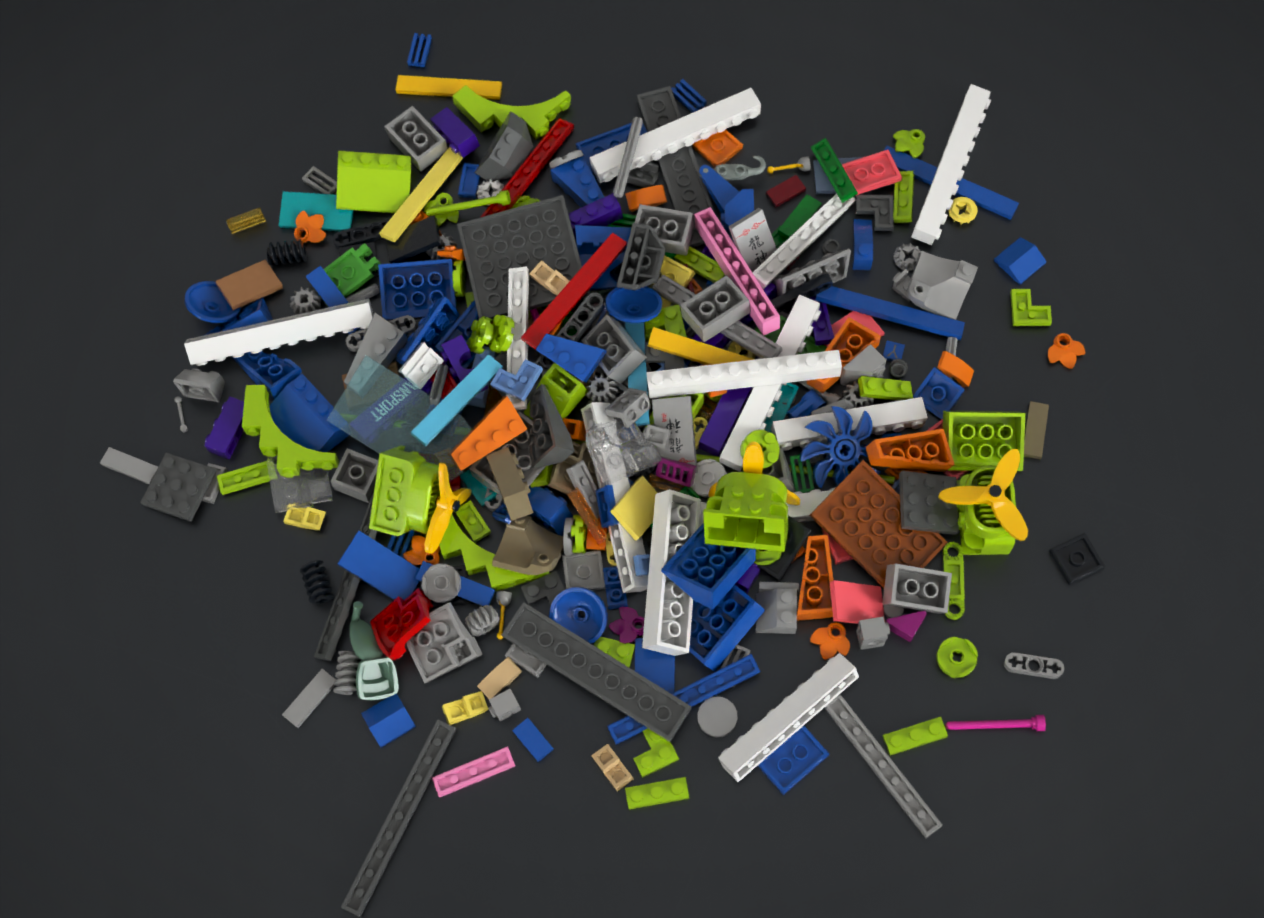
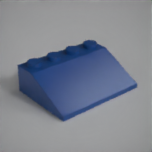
M442 259L379 264L382 317L385 320L396 319L406 315L413 318L426 317L431 304L441 297L448 298L457 310L456 292L453 289L452 272L455 270V266H453L454 260Z
M438 298L436 302L431 304L426 317L420 320L415 333L413 332L409 336L406 346L398 352L396 360L400 365H404L421 342H425L429 348L434 350L435 346L454 325L460 314L448 298Z
M303 374L287 384L269 406L272 419L280 431L293 442L305 448L319 452H328L352 434L349 423Z
M703 523L665 564L661 572L693 600L714 609L756 560V549L705 544Z
M736 585L728 591L714 609L693 600L689 651L715 672L763 614L765 609Z

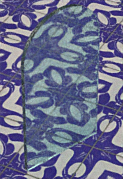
M365 356L327 421L379 454L403 445L405 446L404 451H416L420 456L424 457L426 462L437 465L440 462L445 463L449 480L456 478L464 471L458 470L448 453L471 431L468 422L458 413L425 447L411 435V431L437 405L429 404V394L370 357Z

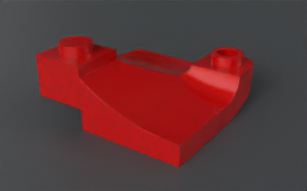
M420 588L416 589L405 600L398 596L370 621L379 648L391 660L401 658L406 652V642L431 621L429 611L433 605Z

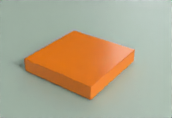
M727 130L720 133L717 132L710 135L707 139H701L693 144V149L714 167L725 164L743 148V144Z

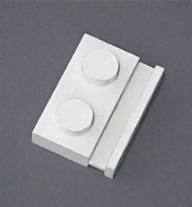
M421 342L399 369V372L417 389H422L444 360L429 348L425 342Z

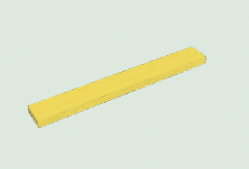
M449 147L379 232L380 236L395 243L463 158L458 153L455 154Z

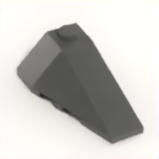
M541 384L530 395V417L533 418V426L530 428L529 435H532L533 444L529 445V453L533 468L561 463L574 452L571 435L545 385Z

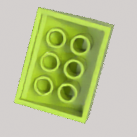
M338 151L336 209L396 213L410 196L411 156Z
M943 411V429L955 464L948 470L974 471L982 466L997 467L999 461L1009 450L1017 449L1020 453V463L1017 471H1023L1025 413L1018 411Z

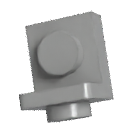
M905 269L902 273L898 272L894 276L892 289L910 302L907 288L911 278L908 276L909 271Z
M648 424L643 431L644 443L667 449L671 429Z

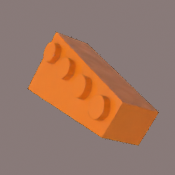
M848 317L825 351L839 350L843 369L845 365L870 344L877 348L881 336ZM841 375L840 377L807 380V384L824 393L841 378Z
M503 396L448 454L458 470L462 471L526 431L527 427L508 396Z
M944 429L875 439L865 447L871 466L946 472L955 465Z
M828 535L808 536L797 621L833 618L830 591L833 573Z

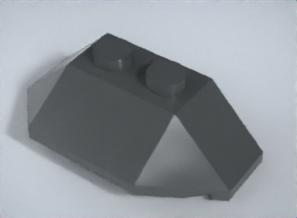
M509 112L475 170V174L488 182L490 179L496 181L512 178L533 148L526 121L513 112Z
M633 223L617 282L618 288L638 290L658 282L666 248L654 232L652 226Z

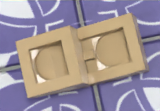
M542 260L529 274L532 279L555 295H558L569 283L566 277L557 270L554 271Z
M507 657L477 687L488 699L497 696L506 686L510 685L522 670L510 657Z
M608 744L591 755L617 792L634 780Z

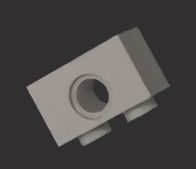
M884 616L859 620L856 634L860 650L884 646L886 639H888V634H890L889 624L884 621Z

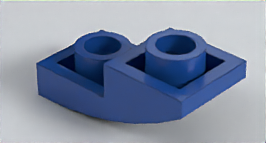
M617 566L603 568L608 610L628 607L626 593L622 591Z

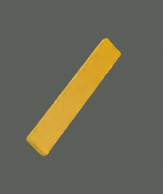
M398 75L396 93L453 97L456 92L466 85L485 99L500 100L502 82Z
M655 327L652 329L647 345L648 347L704 365L755 360Z

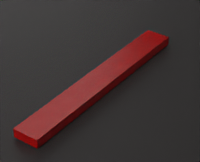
M558 118L501 190L509 191L511 204L504 206L498 203L490 204L481 217L510 210L572 132L574 129L573 123Z
M612 232L521 336V340L536 350L544 336L553 332L626 248L627 242Z

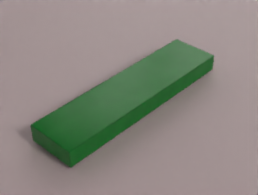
M824 138L811 146L813 153L841 202L844 203L857 195V190L828 140Z

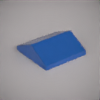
M1021 237L994 258V261L1019 285L1047 262L1036 245Z
M934 367L917 389L913 398L922 397L925 408L942 420L943 411H951L965 389Z
M397 693L361 713L381 748L416 727Z

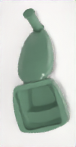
M356 601L353 603L354 608L350 618L349 634L353 651L359 659H362L358 664L356 672L357 695L363 700H379L396 694L399 689L395 665L390 658L382 657L383 652L377 644L372 627L360 619L363 604Z

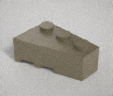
M507 447L486 455L511 521L532 514L533 510L528 498V493L531 492L527 481H522L525 477L521 467H516L519 463L515 453L511 454Z

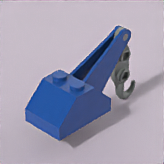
M753 156V159L760 161L758 168H751L743 164H720L714 169L708 165H703L699 169V177L721 213L720 223L733 243L734 240L729 226L754 211L753 189H742L739 192L726 180H743L749 176L762 173L766 168V163L760 156Z

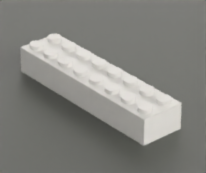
M670 489L655 494L642 648L676 656L689 653L693 599L663 574L661 569L699 528L701 499Z

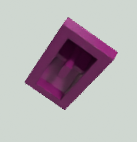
M926 610L890 618L886 622H888L891 632L911 642L925 619Z

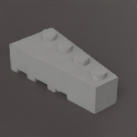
M374 313L344 380L348 389L361 398L366 396L400 349L408 341L403 331Z

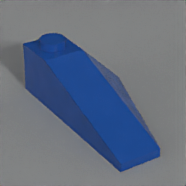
M262 297L242 309L243 312L238 317L225 322L223 327L216 326L205 335L273 320Z
M475 300L435 346L433 351L437 352L441 358L440 352L443 351L441 344L460 335L463 336L467 343V340L471 337V325L474 320H479ZM471 352L472 358L462 364L463 368L466 369L475 359L476 353Z
M263 351L255 354L246 352L241 357L233 358L256 385L266 386L269 398L272 401L275 400L287 384L297 378L302 372L301 368L290 359L278 358L273 353L269 355Z

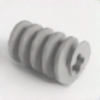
M338 651L342 656H339L337 659L340 664L336 667L338 672H336L335 677L338 679L335 680L334 684L337 687L334 688L333 692L342 695H352L353 691H357L354 683H356V668H358L359 664L357 660L360 659L356 656L355 652Z

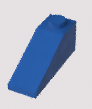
M853 219L852 270H871L873 262L872 220Z

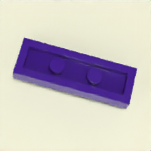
M816 296L809 299L816 301ZM816 301L820 303L819 310L821 314L819 319L813 321L811 325L814 327L812 333L815 345L830 344L834 334L826 303Z

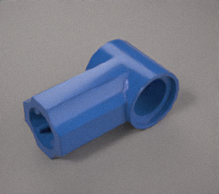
M812 389L802 397L798 404L787 411V416L789 419L810 416L812 411L824 407L826 402Z

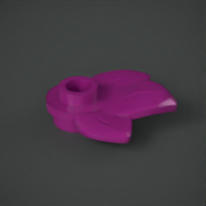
M620 607L619 613L621 618L610 623L609 628L613 633L620 635V643H631L635 641L637 636L643 635L645 618L639 616L633 608ZM641 625L642 628L637 629L635 626Z

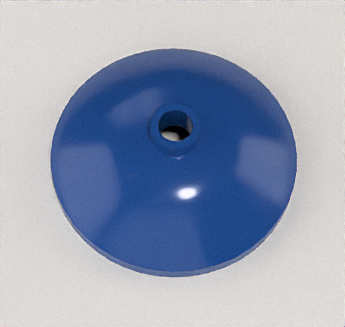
M203 281L193 284L185 294V305L189 312L205 322H228L234 319L241 309L240 307L232 310L214 281Z
M617 287L607 295L606 309L613 317L620 321L634 324L644 323L658 316L662 310V299L656 291L649 287H643L638 290Z
M571 587L559 593L553 600L549 612L550 619L590 644L602 636L607 626L608 615L605 604L595 592L584 587ZM580 611L585 613V617L580 615Z

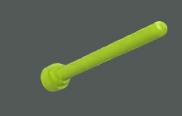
M504 190L500 191L496 196L430 208L425 213L427 216L495 203L504 206L511 204L509 191Z

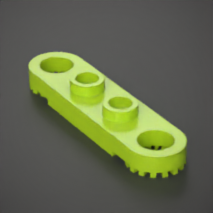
M949 542L942 551L943 572L952 573L948 612L945 615L951 620H957L962 617L965 611L963 548L959 543ZM955 548L958 551V555L951 557L947 550ZM957 605L960 612L958 614L951 613L949 606Z

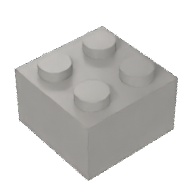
M347 448L330 481L333 489L369 503L375 488L379 460Z

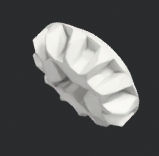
M490 179L489 182L483 181L480 186L478 185L477 197L478 199L490 197L489 189L491 187L494 191L492 196H496L504 188V185L498 180L492 181Z

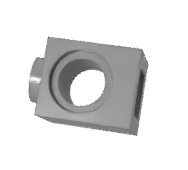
M511 689L489 699L491 706L488 708L493 718L498 717L499 721L521 711Z

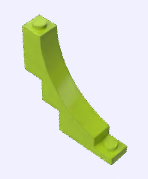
M451 514L448 527L439 544L444 560L463 555L468 575L471 576L487 571L491 587L495 589V592L531 582L549 574L548 571L539 575H527L492 566L495 554L484 550L471 541L462 532L453 514Z

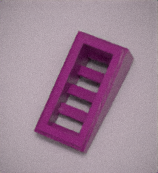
M659 457L656 476L691 487L694 483L697 466ZM663 463L667 464L665 473L662 472ZM671 466L674 467L672 475L669 474ZM678 468L681 469L680 476H676ZM684 471H687V478H683Z

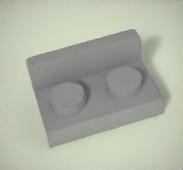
M628 388L605 410L608 416L621 418L624 427L629 428L651 408L646 391Z

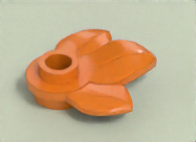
M305 211L300 212L296 218L295 239L297 241L301 239L302 243L322 241L327 235L321 230L324 224L323 215L316 214L309 217ZM303 231L306 232L305 237L301 235Z
M1066 333L1058 334L1054 338L1053 345L1048 349V360L1050 363L1060 361L1064 367L1072 369L1076 364V356L1086 353L1085 348L1080 342L1072 340L1070 335ZM1060 341L1065 342L1066 345L1060 344Z
M414 535L411 541L412 550L405 552L403 556L405 560L415 566L421 565L423 561L435 565L440 561L438 554L441 550L440 545L434 553H426L424 545L426 538ZM428 556H432V557H433V559L430 560V561L427 560L426 558H427Z
M838 622L829 624L827 628H818L810 639L811 643L820 645V654L824 660L832 658L837 652L846 656L850 649V642L845 637L846 629ZM833 630H838V631H839V635H838V636L833 635V634H832V631H833Z

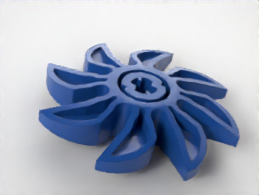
M831 406L837 422V434L833 426L825 421H813L804 427L827 438L826 444L817 441L809 442L800 454V462L826 453V458L816 462L813 469V477L819 488L822 489L827 475L834 464L836 468L833 473V480L838 486L848 475L847 467L849 465L851 470H853L860 463L858 460L860 455L868 457L865 447L869 444L861 446L859 444L861 440L869 437L872 432V420L867 411L864 410L857 427L851 435L852 417L846 410L837 406ZM842 446L846 447V449L843 450L844 453L840 452ZM872 468L877 474L881 472L879 470Z

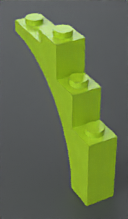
M465 85L453 95V102L481 133L486 129H490L494 122L501 128L511 111L526 121L529 133L537 140L540 136H545L549 131V121H553L557 114L569 108L571 95L565 90L555 98L543 103L529 106H510L489 101Z
M246 385L242 428L246 435L258 436L260 434L259 448L263 455L268 457L278 455L277 470L280 476L286 478L300 476V469L313 470L314 468H322L324 470H331L338 467L339 459L336 453L319 452L305 448L293 442L280 431L271 416L269 392L265 385Z

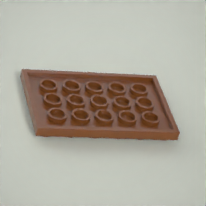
M864 460L810 514L883 588L885 586L887 565L901 564L924 568L948 543L939 533L901 529L900 495Z

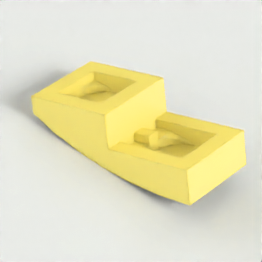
M289 504L283 522L284 524L320 531L326 512L311 507L303 508Z
M480 691L463 696L460 700L443 704L442 709L447 724L452 725L488 711V706L483 692Z

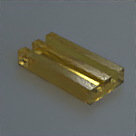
M257 208L227 219L226 222L231 233L234 234L264 223L266 220L261 209Z

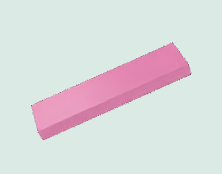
M507 746L434 776L432 780L440 798L513 768L515 763Z

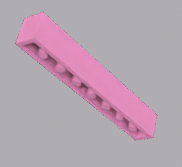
M709 207L694 214L695 228L721 270L749 299V314L761 334L764 336L780 329V315L712 208Z

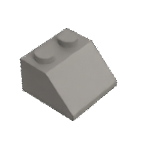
M870 344L843 367L840 384L843 386L848 384L853 386V382L856 381L858 383V378L861 376L883 378V372L886 369V359Z
M195 368L191 370L184 369L173 381L184 397L220 402L225 385L224 379L218 372L210 371L207 373Z
M777 588L756 593V602L765 609L756 621V633L796 634L797 589Z

